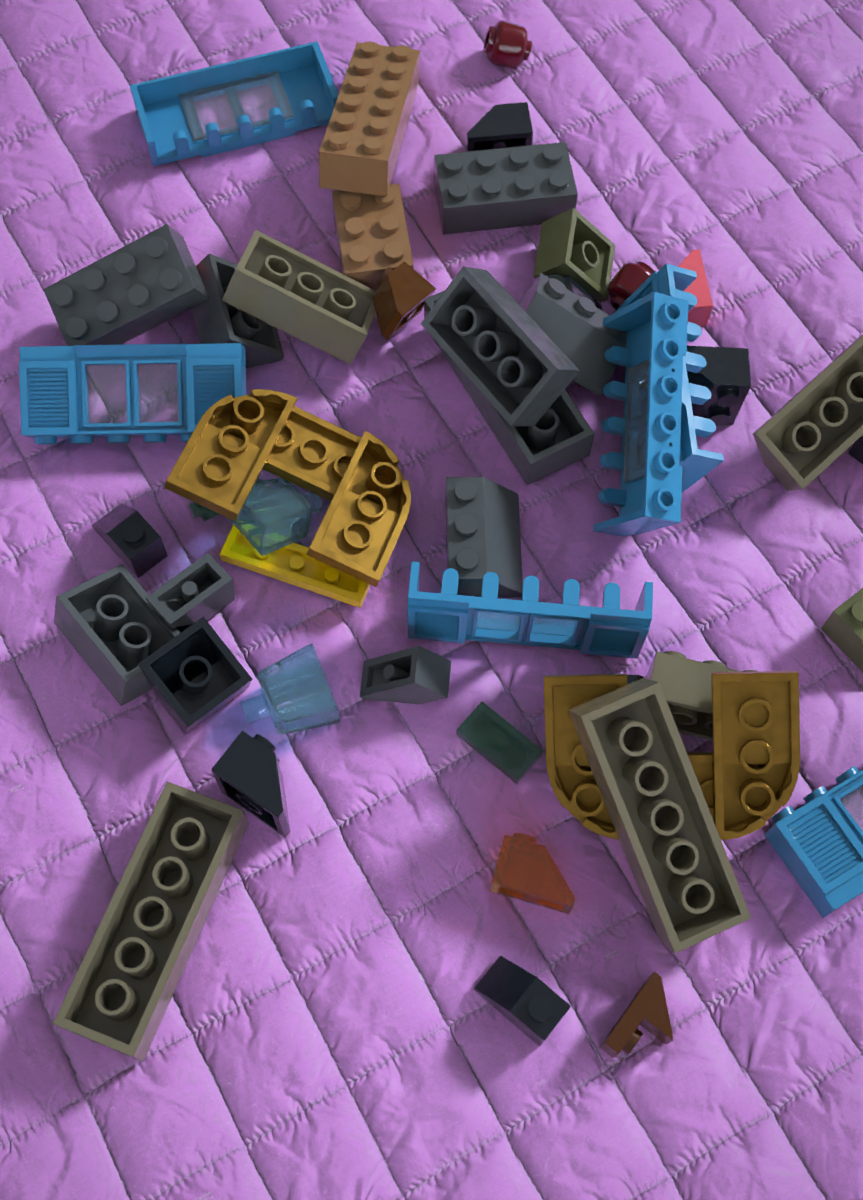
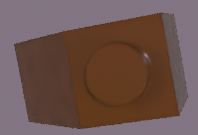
M405 261L394 270L390 267L387 268L376 282L379 289L372 300L382 336L388 340L421 313L424 308V299L431 297L436 290L432 284Z

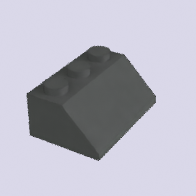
M208 254L196 268L210 299L191 309L199 344L241 343L245 347L246 368L281 361L284 358V353L277 328L222 301L238 264Z
M540 273L518 304L580 370L573 381L600 396L603 393L604 385L609 382L617 367V364L609 363L605 359V351L613 346L626 348L627 332L603 326V319L609 316L607 313L597 308L590 299L579 297L566 289L565 285L559 280L548 278Z
M446 477L447 569H455L459 574L457 595L481 597L483 576L488 572H494L499 577L498 597H522L523 579L519 494L485 477Z
M123 564L56 596L54 624L120 706L127 704L152 689L140 670L138 663L180 634L176 627L171 628L146 601L148 593Z

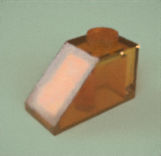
M514 833L513 837L504 835L490 891L570 914L574 906L575 896L546 847L537 844V839L530 835Z

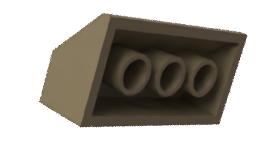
M255 229L232 275L222 301L351 365L368 334L376 313L372 298L377 291Z
M863 334L753 433L764 464L787 491L803 490L863 435Z

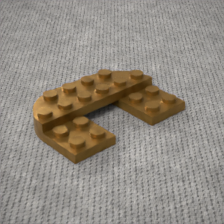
M254 389L251 390L250 395L235 398L232 395H228L213 404L199 420L166 480L165 489L236 521L262 469L331 501L306 555L376 587L407 520L411 505L409 480H404L398 467L400 460L394 452L380 439L367 431L364 432L361 438L296 407L295 404L298 398L279 391Z
M797 671L711 672L713 752H687L721 840L739 838L767 824L766 821L782 806L786 805L795 789L800 769L799 672ZM627 674L544 675L546 765L552 789L563 808H566L577 818L581 825L599 835L619 840L568 710L627 685Z

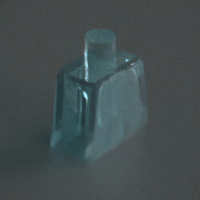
M283 478L256 481L237 520H229L263 556L305 538L309 533L311 515L321 511L322 502L320 496L312 492L301 494L289 481Z
M313 644L306 645L261 670L256 676L262 694L241 701L248 724L271 716L277 734L281 735L340 722L338 707Z

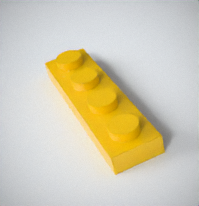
M235 522L219 554L221 561L359 608L362 607L370 588V584L306 555L309 547Z

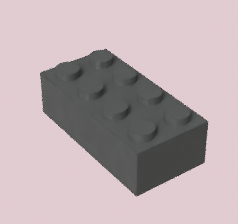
M566 142L434 155V187L443 235L540 225L542 222L573 207L576 209L578 193Z
M168 224L43 289L67 346L124 344L210 299L183 236Z
M463 266L421 323L511 426H535L580 372L573 362L487 270Z

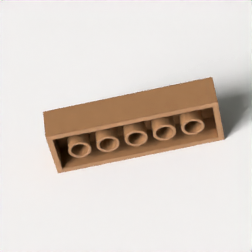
M372 41L356 43L319 150V188L387 197L419 85L420 50L410 49L403 45L396 47L383 46Z

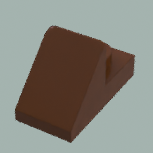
M653 972L646 979L599 1048L612 1058L616 1057L621 1050L626 1054L633 1050L643 1035L637 1029L639 1025L666 1045L673 1041L662 977L656 972Z

